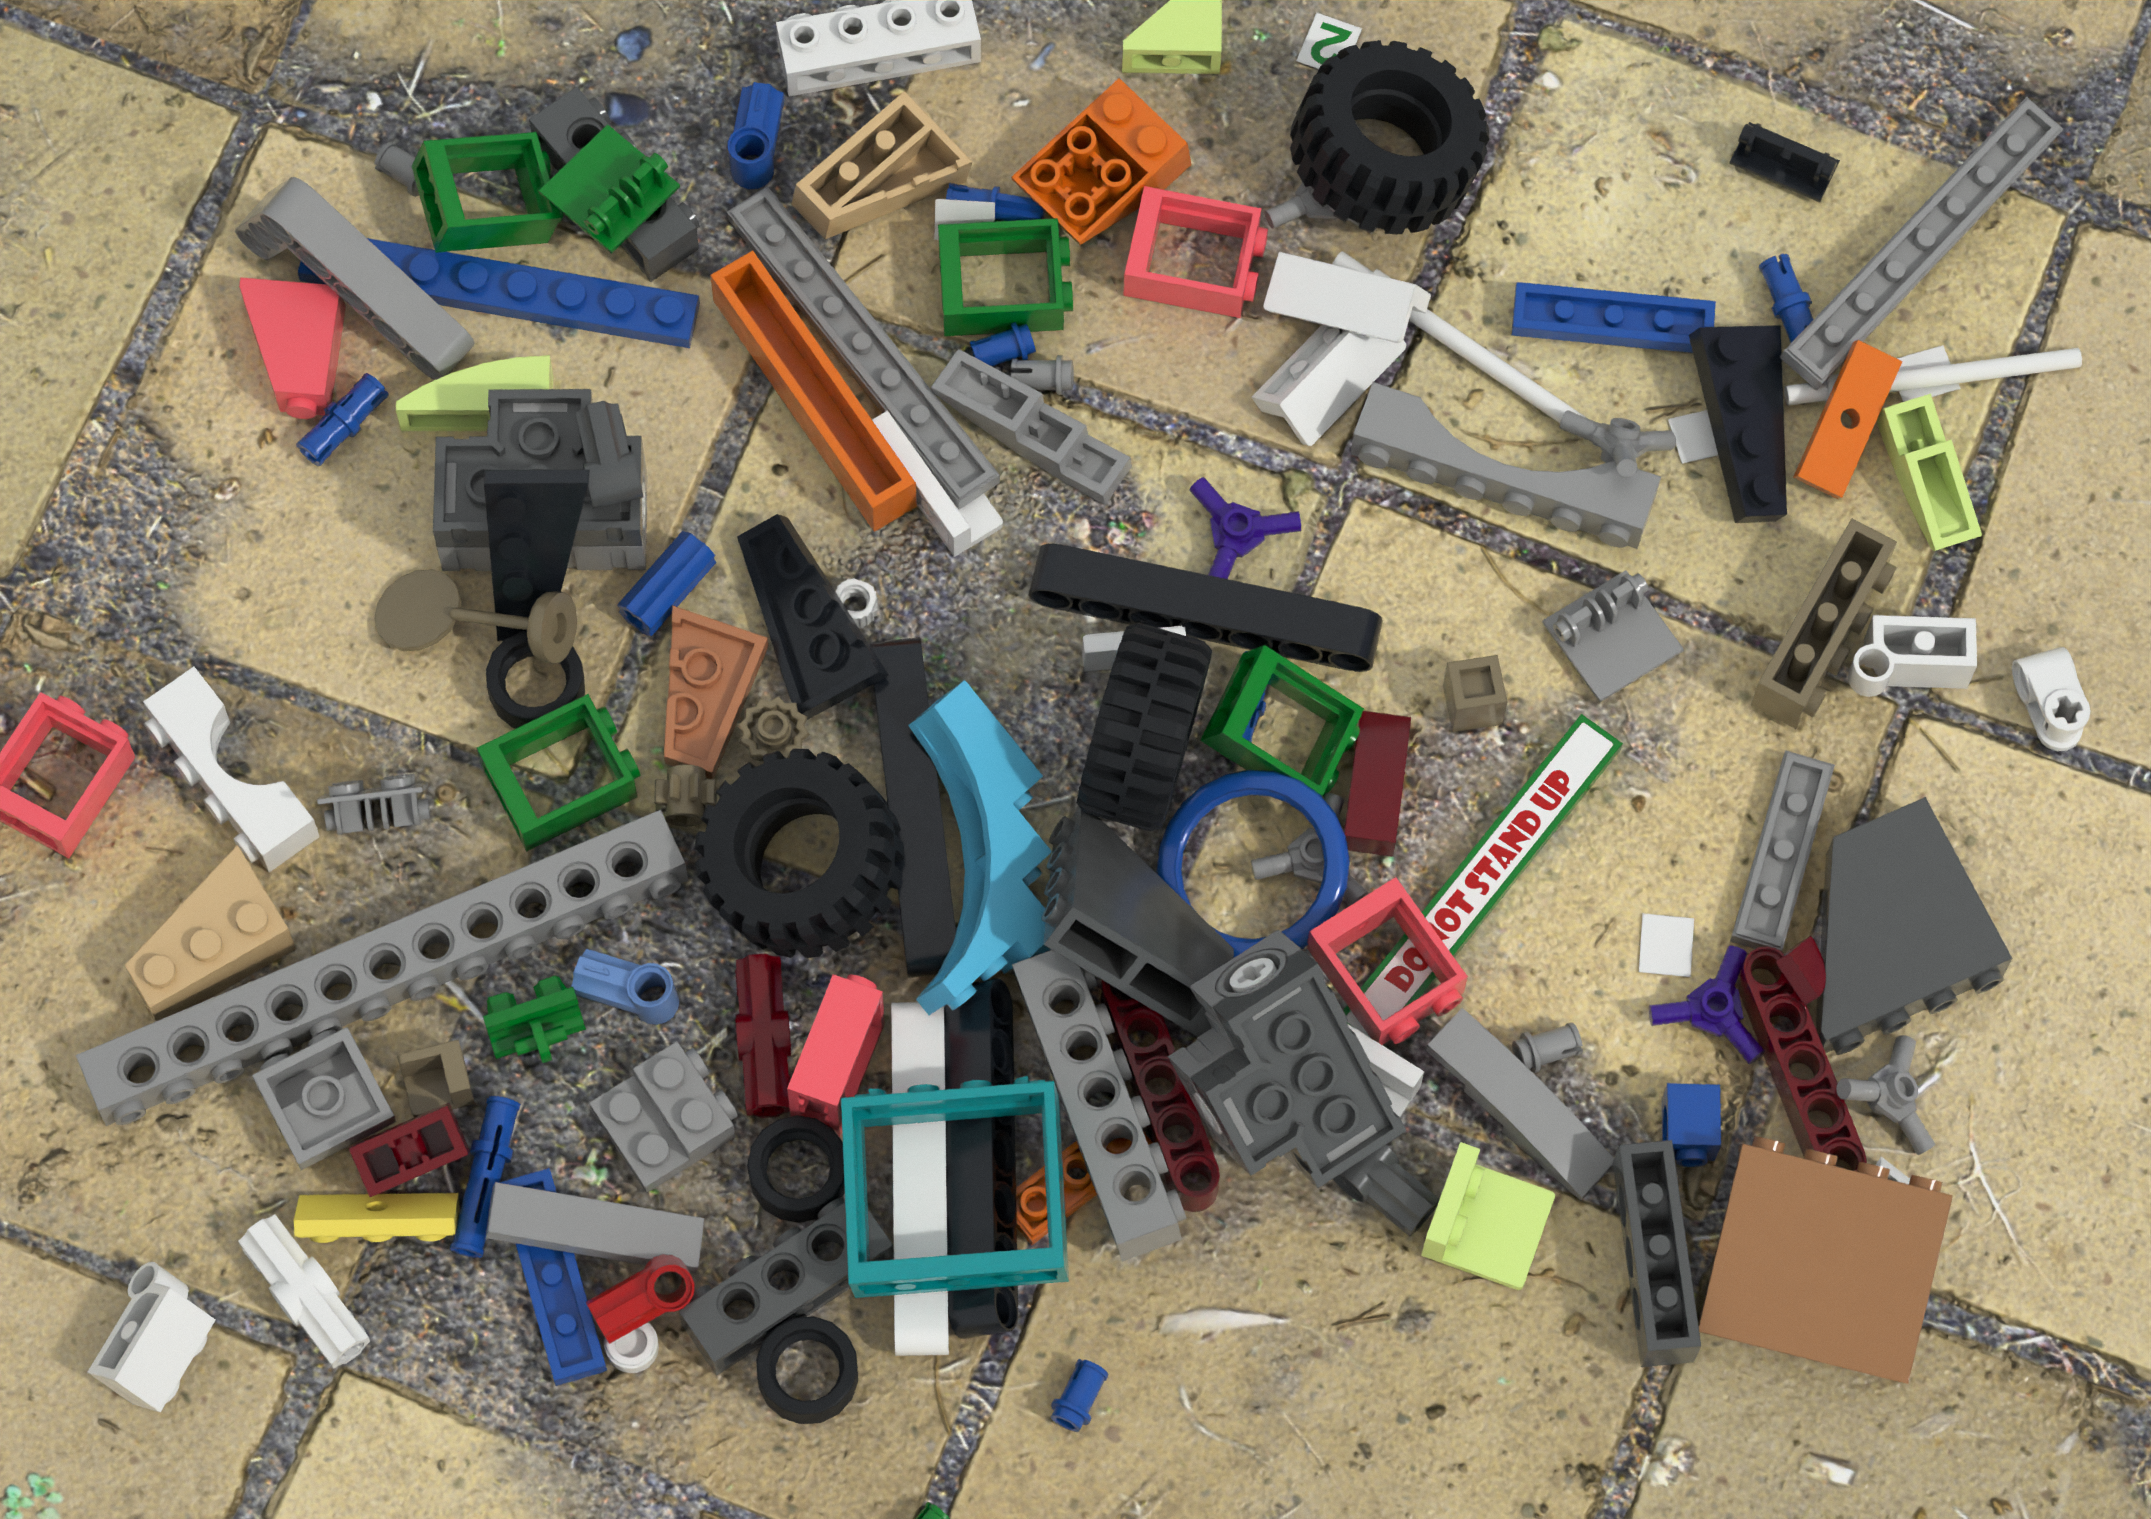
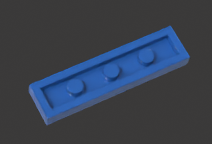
M1517 282L1511 336L1693 353L1689 334L1700 327H1714L1716 301Z
M550 1168L499 1182L556 1192ZM516 1244L555 1386L606 1372V1364L591 1311L586 1304L587 1297L574 1253Z

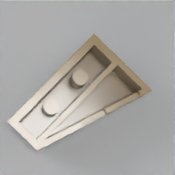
M904 91L796 184L791 205L824 239H828L945 191L949 188V183L960 185L966 182L972 161Z
M237 845L125 964V968L134 987L156 1022L208 1000L294 951L296 947L287 925Z

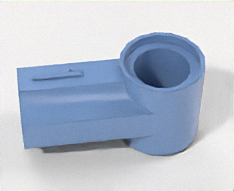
M586 949L578 959L571 985L576 996L635 1013L640 1020L647 1024L658 1025L665 1023L673 1018L679 1007L678 993L672 976L665 967L655 963L639 965ZM658 986L665 989L664 994L658 1000L649 1002L641 999L643 992L650 987Z

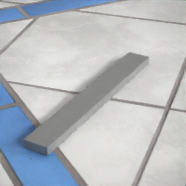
M2026 97L1783 351L1780 358L1818 390L1844 363L1852 343L1856 340L1863 342L2048 148L2060 135L2063 128Z
M766 186L727 211V218L751 250L755 252L762 264L881 413L888 410L957 508L961 509L999 484V473L769 187Z

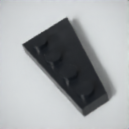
M1781 325L1700 327L1689 334L1734 521L1735 523L1776 522L1787 515L1782 359L1780 358L1782 354Z
M485 470L484 490L495 613L529 617L533 605L541 595L546 592H561L589 484L590 470ZM496 626L497 641H504L510 636L527 630Z
M776 514L737 536L791 702L797 703L799 713L807 716L808 720L889 676L788 517Z

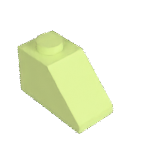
M1222 0L1168 1L1123 40L1122 73L1220 74Z

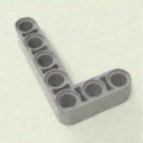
M291 177L268 192L235 229V233L240 241L254 254L265 260L271 259L288 248L419 370L433 380L450 374L475 344L471 335L321 195L301 179Z

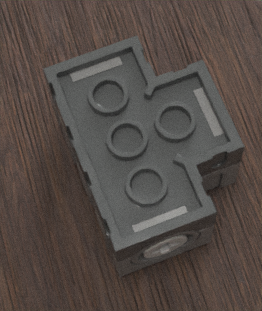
M591 389L489 390L488 408L490 420H488L487 436H469V439L436 437L433 534L442 571H460V569L491 571L484 490L485 470H584L583 463H586L575 412L582 410L587 404L593 403ZM627 436L626 439L629 452H634L643 498L593 509L587 488L567 568H577V570H613V568L646 570L648 476L642 436Z
M1279 929L1190 986L1197 1001L1204 1006L1206 1010L1204 1014L1212 1028L1197 1037V1041L1186 1048L1178 1049L1169 1055L1168 1058L1212 1138L1250 1176L1266 1167V1163L1275 1157L1284 1155L1303 1175L1319 1188L1407 1130L1400 1117L1391 1108L1392 1102L1379 1077L1371 1070L1369 1066L1370 1060L1356 1034L1346 1023L1348 1019L1334 992L1326 985L1324 981L1326 977L1319 964Z

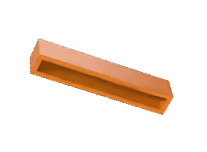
M752 250L711 274L714 303L872 530L875 532L916 508V482L755 252Z

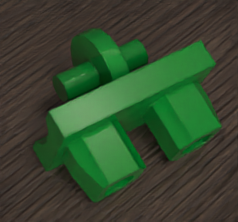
M555 975L538 981L533 987L536 999L518 1005L514 994L503 992L488 997V1015L482 1017L495 1058L498 1059L516 1052L520 1056L538 1050L542 1064L553 1061L549 1049L550 1045L568 1040V1035L586 1030L574 988H566L561 979Z

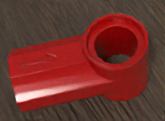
M662 1254L652 1258L643 1270L586 1301V1304L610 1344L665 1312H675L683 1309L690 1303L694 1295L695 1284L687 1266L681 1259L673 1255ZM668 1271L676 1272L682 1276L681 1284L674 1293L668 1295L660 1294L654 1290L655 1282L662 1273Z

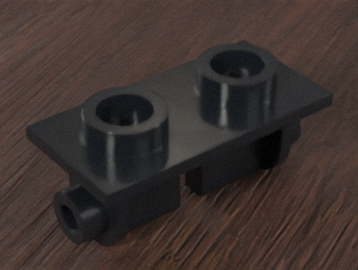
M1749 122L1745 124L1738 139L1739 144L1729 164L1820 202L1840 160L1831 157L1827 152L1821 153L1761 127L1762 125L1759 123L1753 124Z

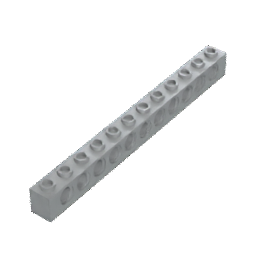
M658 810L77 1054L76 1058L106 1126L115 1122L117 1125L129 1124L143 1117L148 1108L163 1102L167 1104L182 1102L190 1098L195 1093V1089L212 1081L216 1083L229 1082L242 1075L245 1067L262 1060L266 1062L280 1054L290 1055L294 1050L293 1047L311 1040L324 1031L333 1029L338 1032L343 1029L342 1026L361 1018L363 1021L378 1019L386 1015L391 1010L392 1005L409 998L413 1001L428 998L440 989V985L458 977L460 980L475 978L483 974L488 969L489 964L508 957L510 960L525 957L537 948V944L553 937L557 939L572 937L585 928L586 923L604 916L605 919H613L622 916L633 908L634 903L650 896L654 899L667 897L675 893L681 887V883L688 881L686 864L662 811ZM626 862H634L642 867L640 872L632 877H621L615 873L617 868ZM579 882H586L594 887L589 895L582 898L572 897L567 893L571 886ZM537 902L546 907L544 912L535 918H526L519 914L520 910L528 903ZM481 923H492L497 926L496 932L488 938L480 939L471 935L472 930ZM443 943L449 947L447 953L438 959H429L423 956L424 950L431 944ZM393 963L400 966L398 974L391 979L382 980L374 976L376 970L384 964ZM336 984H347L352 987L350 993L341 1000H330L325 997L327 991ZM297 1004L303 1007L301 1014L291 1021H282L277 1018L278 1012L286 1005ZM239 1025H249L254 1028L250 1037L244 1041L235 1042L228 1039L231 1030ZM198 1045L205 1048L202 1056L194 1062L187 1063L179 1060L181 1052L189 1046ZM142 1066L155 1068L153 1076L144 1083H133L130 1081L132 1073L137 1068Z

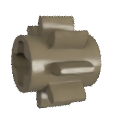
M676 765L668 768L667 780H655L654 803L656 804V811H666V822L675 826L690 827L702 824L701 817L706 806L709 804L715 807L717 804L716 780H706V771L699 766Z

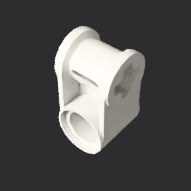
M2059 647L2014 660L2012 662L2014 684L2020 699L2025 703L2041 743L2055 751H2068L2075 747L2081 739L2083 728L2089 720L2091 711L2068 650L2065 647Z

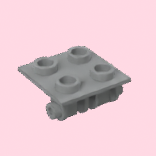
M1625 570L1542 621L1599 702L1684 651L1681 644L1643 594L1649 588L1645 579L1639 573L1631 576Z
M415 774L384 777L383 780H380L381 787L364 789L363 780L338 782L328 786L329 793L322 795L317 799L318 804L333 803L334 810L324 811L327 831L337 830L338 835L364 831L361 801L365 803L368 830L374 831L372 800L380 799L384 830L390 829L387 798H391L394 827L421 825V820L431 818L428 798L418 799V793L423 792L428 787V783H415Z

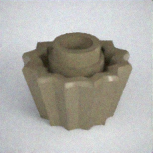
M780 696L771 701L760 698L755 707L745 709V719L737 725L742 732L739 743L749 750L751 758L758 761H763L765 754L780 751L785 758H790V751L792 749H802V743L810 735L805 728L808 717L798 712L797 703H785Z

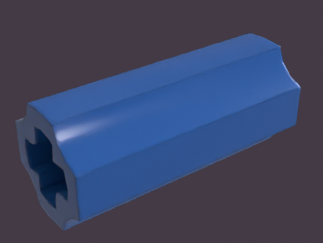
M682 531L617 604L620 609L618 612L642 634L652 636L672 614V605L678 607L716 564L714 559L716 555L692 533Z

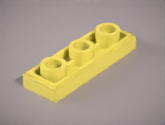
M459 1193L377 1194L369 1197L368 1194L299 1195L294 1216V1235L298 1238H310V1240L318 1243L333 1242L340 1237H363V1239L370 1242H383L391 1239L393 1236H416V1238L422 1241H438L446 1236H453L456 1232L459 1215Z

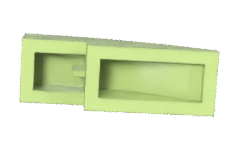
M550 355L515 357L482 363L450 373L425 384L396 401V413L400 430L487 431L488 420H490L488 408L489 390L553 389L554 376Z
M1931 393L1881 409L1877 418V424L1908 504L1932 551L1982 536L1952 439L1945 440Z

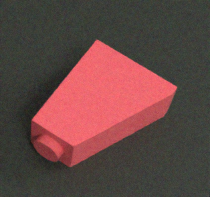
M241 277L239 288L280 412H286L288 415L299 419H311L316 415L324 416V409L333 399L346 310L344 300L326 284Z

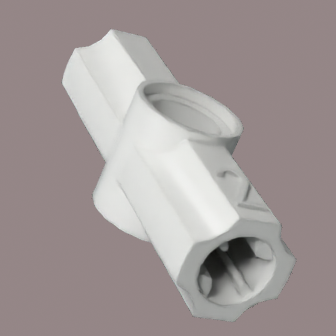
M276 1215L261 1219L247 1229L245 1235L238 1242L244 1254L247 1255L257 1271L269 1283L270 1287L268 1289L292 1323L296 1327L299 1324L333 1369L342 1364H347L358 1356L364 1347L370 1343V1339L351 1311L339 1299L340 1293L316 1259L313 1256L307 1257Z

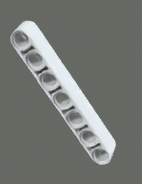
M918 1002L892 1003V1094L908 1093L907 1089L909 1087L921 1084L936 1085L939 1087V1090H945L944 1006L928 1015ZM946 1121L892 1125L894 1260L947 1256ZM948 1291L894 1295L895 1356L949 1355Z

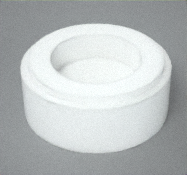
M649 1322L610 1344L606 1338L604 1340V1347L609 1362L616 1369L626 1373H638L647 1369L653 1364L659 1351L656 1331Z

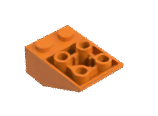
M1118 78L1011 178L1052 219L1058 218V225L1079 245H1082L1139 209L1144 186L1165 190L1191 166L1188 143Z

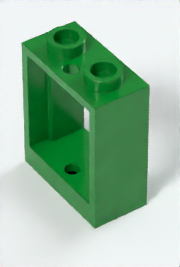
M536 132L423 141L411 166L435 253L548 243L558 223L562 221L563 213L539 193V190L550 180L551 166L547 152L541 150ZM515 169L527 214L465 219L453 174Z
M1058 218L938 225L944 336L997 334L1011 329V324L1015 322L1017 326L1027 324L1030 332L1064 330V312L1073 311L1072 281L1062 282L1061 267L1070 266L1069 237H1059ZM1046 252L1049 303L963 307L960 257Z
M1263 645L1242 654L1200 741L1246 770L1276 771L1299 779L1324 797L1337 782L1339 771L1336 767L1342 754L1347 752L1358 738L1360 727L1357 726V723L1364 708ZM1267 684L1326 721L1301 774L1242 737Z
M589 694L477 747L481 767L526 852L637 798L634 779L641 776L639 769L628 749L619 752L612 739V736L618 733L605 706L596 709ZM586 729L614 781L537 818L510 765Z

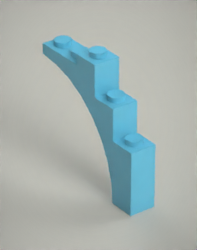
M965 680L940 697L908 725L932 759L949 794L960 831L965 869L963 908L954 942L938 974L916 998L928 1015H931L946 1004L953 1011L965 1003L976 993L977 990L972 983L978 977L984 982L1000 969L1005 974L1013 969L1012 964L1052 950L1044 945L1045 922L1042 921V915L1045 907L1028 888L1042 874L1037 865L1051 854L1052 851L1019 812L1033 798L1028 789L1041 779L1043 775Z

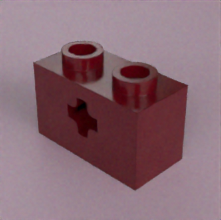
M446 1103L370 1136L349 1147L369 1197L469 1155L470 1152L450 1103Z

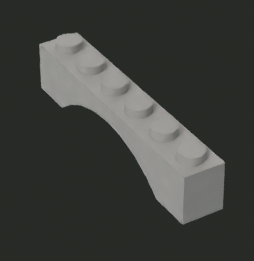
M1375 382L1371 385L1359 417L1351 447V455L1359 457L1368 466L1374 468H1385L1388 466L1406 472L1411 479L1419 483L1433 484L1436 482L1454 488L1459 495L1472 500L1484 498L1500 503L1507 511L1520 516L1533 514L1550 520L1559 529L1569 532L1581 530L1596 535L1602 542L1618 548L1630 546L1638 549L1661 480V476L1637 469V472L1631 477H1623L1618 473L1615 461L1587 469L1564 472L1532 471L1503 464L1476 452L1455 438L1433 416L1421 397Z

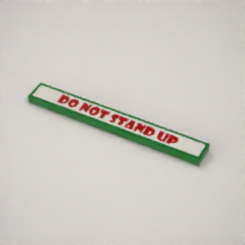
M1583 714L1578 717L1422 911L1424 917L1454 958L1620 752L1623 743ZM1404 934L1360 989L1382 1020H1385L1426 994L1438 978L1408 936ZM1347 1005L1343 1009L1348 1019L1346 1023L1370 1037Z

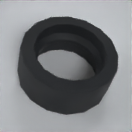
M521 631L506 638L492 652L486 668L488 695L497 715L509 726L516 729L584 696L585 680L583 666L573 646L567 657L559 663L566 674V685L563 693L555 701L544 706L527 707L517 704L510 698L506 690L505 681L508 671L516 662L534 656L528 644L527 631Z
M798 1115L778 1119L764 1128L752 1144L747 1164L752 1193L765 1211L780 1220L801 1223L819 1219L817 1214L830 1202L842 1198L844 1195L843 1142L833 1128L818 1119ZM795 1140L810 1141L819 1146L828 1157L830 1166L828 1180L822 1189L812 1196L800 1199L786 1197L776 1191L769 1182L767 1174L768 1161L775 1149L786 1142Z
M814 1316L792 1318L776 1326L763 1340L756 1359L758 1386L766 1404L783 1419L798 1424L822 1423L840 1414L852 1400L858 1384L857 1355L848 1335L833 1322ZM813 1340L825 1344L834 1352L839 1362V1376L835 1386L827 1395L817 1400L802 1401L789 1396L781 1389L776 1379V1365L779 1356L788 1346L798 1341Z

